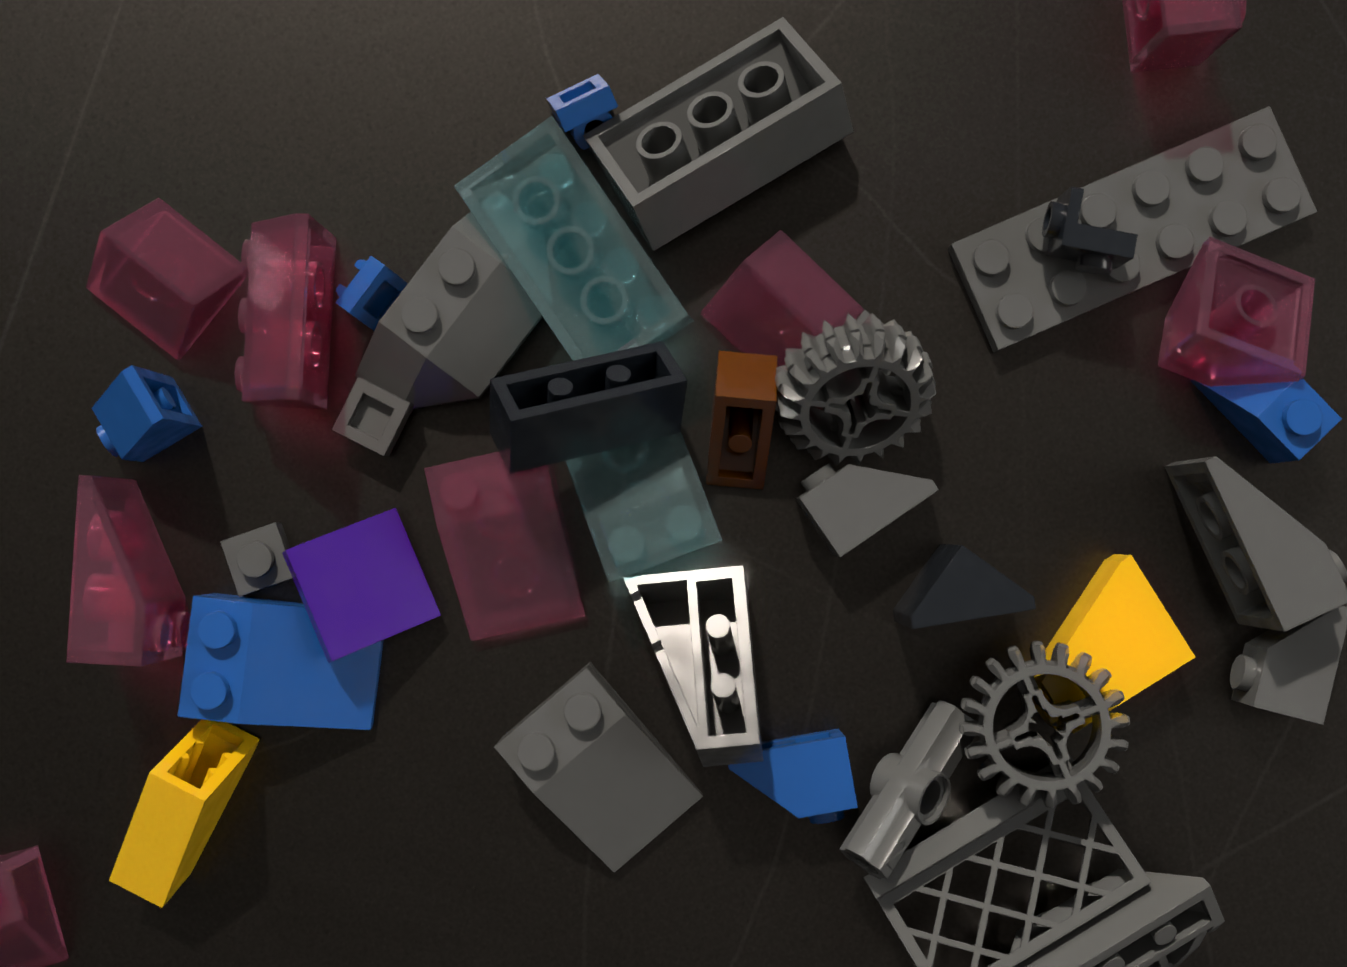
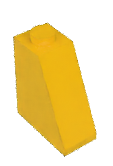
M1113 554L1103 561L1045 649L1046 659L1051 660L1053 648L1057 643L1068 645L1069 657L1067 665L1069 666L1081 652L1091 655L1092 662L1086 676L1088 677L1098 669H1107L1112 677L1100 689V692L1113 689L1122 691L1125 699L1120 704L1195 658V655L1132 555ZM1051 674L1034 675L1038 688L1042 690L1048 702L1061 703L1067 700L1075 702L1085 698L1081 689L1068 678ZM1032 697L1034 706L1049 726L1054 723L1058 724V717H1050L1035 703ZM1118 704V705H1116V706H1113V707L1109 708L1108 710L1111 711L1112 709H1114L1115 707L1119 706L1120 704ZM1092 716L1085 719V724L1076 727L1071 732L1075 733L1090 724Z
M201 719L149 772L109 881L163 908L192 873L260 739L230 723Z

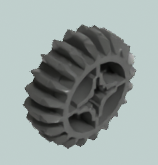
M848 313L844 324L835 328L824 320L821 334L815 337L802 332V349L787 348L786 357L784 358L786 365L776 367L777 401L775 409L778 411L776 414L781 429H784L785 434L789 435L791 442L795 444L797 450L807 449V452L811 454L814 460L828 455V458L835 465H838L846 456H851L860 465L864 455L873 452L883 459L885 447L893 444L904 448V434L921 432L920 418L932 414V401L930 398L936 395V382L932 373V362L928 353L923 351L919 339L911 331L904 332L902 326L898 325L895 319L882 325L881 320L872 313L862 324H858L857 320ZM879 368L889 370L895 373L896 376L884 375L883 370H879ZM814 406L823 407V410H820Z
M1041 641L1031 642L1029 648L1031 660L1024 661L1022 653L1016 646L1007 647V657L1012 666L1004 670L998 661L990 657L986 660L985 664L997 676L989 685L981 677L975 675L969 681L972 687L984 694L982 700L978 701L972 698H963L961 700V708L969 713L978 714V720L959 723L960 733L966 736L980 737V740L965 747L964 752L968 759L988 756V759L977 770V774L982 781L991 779L999 772L1002 773L995 788L997 794L1001 797L1009 795L1016 784H1019L1018 801L1022 806L1030 807L1034 801L1036 790H1041L1045 807L1047 809H1056L1058 803L1057 790L1061 789L1064 790L1066 797L1073 805L1079 804L1082 800L1076 786L1078 783L1084 781L1090 789L1098 793L1103 789V785L1093 775L1094 771L1101 766L1108 773L1116 774L1118 772L1119 765L1111 758L1105 756L1108 748L1119 752L1127 751L1129 743L1119 736L1111 735V729L1129 726L1130 717L1118 712L1109 713L1108 710L1120 704L1125 699L1124 694L1118 689L1100 692V689L1112 677L1111 673L1105 668L1098 669L1088 677L1086 676L1092 662L1091 655L1081 652L1075 657L1070 666L1067 665L1069 646L1066 644L1057 643L1055 645L1051 660L1046 659L1045 648ZM1051 674L1068 678L1081 689L1085 698L1075 702L1071 700L1061 703L1048 702L1042 690L1038 688L1034 675ZM1014 684H1017L1022 704L1021 711L1015 720L1003 725V730L993 733V719L997 705L1007 690ZM1032 697L1035 703L1050 717H1058V725H1050L1055 729V732L1050 736L1055 751L1036 731L1028 732L1029 722L1036 723L1031 718L1037 712ZM1092 716V731L1089 742L1081 755L1070 764L1069 759L1071 758L1066 745L1067 738L1073 729L1085 724V719ZM1013 746L1016 750L1028 746L1038 747L1043 751L1053 771L1040 773L1021 769L1006 760L1000 754V751Z

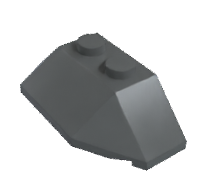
M496 192L450 228L379 320L355 376L357 378H364L413 403V409L480 399L490 387V379L496 378L551 307L542 227Z
M1117 869L1104 878L1093 881L1088 885L1112 891L1132 878L1126 869ZM1145 872L1151 881L1150 884L1013 967H1178L1200 946L1206 933L1216 931L1225 920L1210 884L1203 877ZM1084 892L1081 909L1101 898V896ZM1075 895L1055 908L1040 913L1036 917L1058 923L1071 916ZM1032 923L1029 941L1050 928ZM1023 927L1016 932L1011 952L1020 947Z

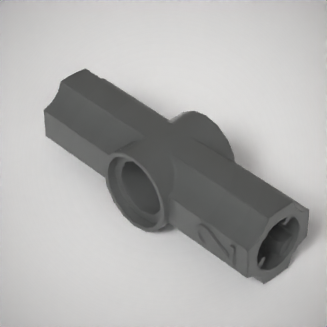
M939 700L937 703H931L900 754L889 753L877 764L870 782L872 798L840 847V851L847 859L880 880L881 878L888 879L920 825H931L943 814L951 793L949 778L965 754L964 748L971 744L975 736L962 735L959 731V723L974 721V719L964 714L956 706Z

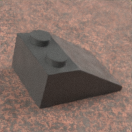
M1217 456L1177 461L1164 466L1238 624L1286 632L1347 603V588L1345 586L1347 570L1339 556L1332 550H1329L1326 543Z
M591 662L507 732L494 746L532 793L614 873L703 797L701 791Z

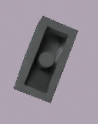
M827 463L800 482L806 492L795 500L833 556L842 557L939 489L933 480L850 464L835 471L831 464Z
M1340 606L1286 632L1269 629L1245 643L1243 653L1237 656L1230 672V685L1233 688L1231 700L1323 725L1346 635L1347 607Z

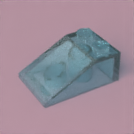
M681 431L677 434L566 461L609 583L722 541Z

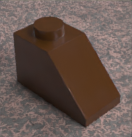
M719 350L706 473L707 485L763 490L777 401L775 375L778 356Z

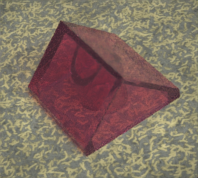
M157 198L100 231L86 288L175 359L181 360L252 270L170 205Z
M780 230L739 265L701 311V315L740 352L778 356L777 367L786 365L784 358L786 357L787 348L802 349V332L816 337L822 333L824 320L834 328L844 324L848 313L856 319L864 309L795 242Z

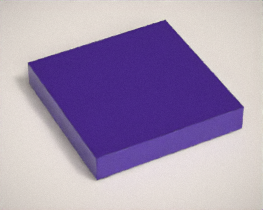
M396 508L286 549L282 553L328 663L441 616Z

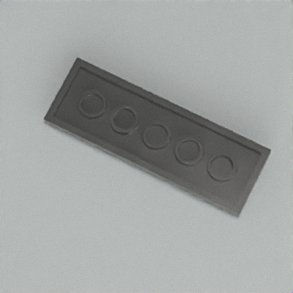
M1268 106L1081 187L1084 189L1078 223L1138 234L1134 259L1116 269L1112 268L1110 274L1082 272L1075 269L1076 261L1046 256L1050 238L1042 236V226L1046 209L1051 201L956 241L947 249L994 353L1316 213L1317 209L1272 109Z

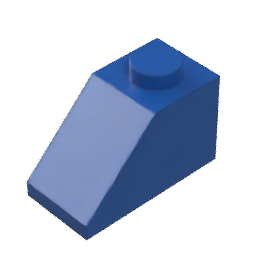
M1233 340L1190 380L1270 464L1299 461L1342 420L1300 375L1237 340Z
M134 365L121 371L92 407L101 424L96 428L102 444L113 456H120L122 460L144 462L202 427L173 377Z
M839 728L763 741V762L728 765L729 770L797 818L809 817V821L812 824H823L841 820L845 817L844 810L858 808L846 737Z

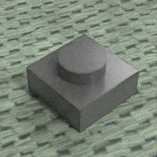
M358 377L332 430L382 456H390L413 410L414 404L364 378Z
M274 522L220 541L239 597L293 579L282 554L286 549L290 548L282 522Z

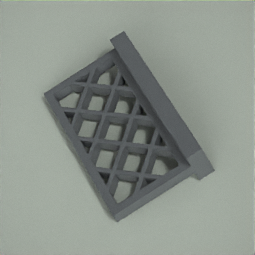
M1069 754V756H1070V758H1071V759H1069V762H1070V764H1071L1074 760H1073V758L1071 757V755ZM1049 764L1038 772H1051L1053 770ZM1084 781L1076 786L1081 794V803L1090 815L1086 840L1051 831L1055 809H1047L1045 807L1041 790H1036L1031 806L1025 807L1018 801L1020 785L1016 784L1012 792L1006 797L996 796L904 852L888 879L881 878L880 880L870 874L863 877L917 967L933 966L937 943L973 952L970 967H978L980 954L999 959L987 967H1013L1151 883ZM1063 789L1057 790V805H1059L1068 798ZM1047 812L1043 829L1027 825V823ZM1097 827L1109 845L1094 842ZM1018 830L1042 837L1035 871L1000 862L1006 836ZM1049 839L1084 847L1078 882L1042 873ZM996 843L993 860L976 856V854ZM1092 850L1117 856L1132 879L1112 891L1086 885ZM965 861L991 867L984 902L948 893L953 868ZM998 869L1033 878L1026 914L991 905ZM945 874L942 891L924 887ZM1041 881L1076 890L1071 916L1059 923L1034 916ZM914 892L940 898L933 934L907 927L894 904ZM1084 892L1101 896V898L1081 909ZM947 900L982 909L975 946L939 936ZM989 912L1025 921L1020 947L1009 954L982 948ZM1032 923L1050 928L1029 941ZM913 936L931 941L927 959Z

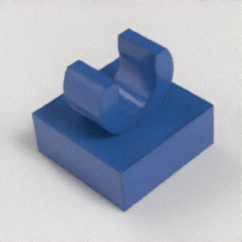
M599 74L546 98L559 125L564 132L570 130L573 139L583 150L589 148L583 136L585 126L592 120H599L605 123L613 118L609 111L618 107L610 86Z
M370 256L367 261L357 260L354 264L359 272L347 288L341 284L338 285L336 292L339 299L336 301V304L375 331L379 320L408 283L376 258Z

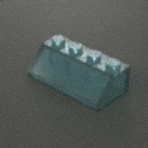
M552 116L454 185L573 361L660 341L664 342L694 321L564 130Z

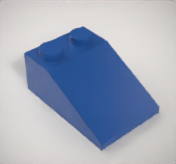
M221 593L193 596L178 717L235 724L371 730L374 723L384 640L328 663L303 603L246 596L239 597L238 595Z

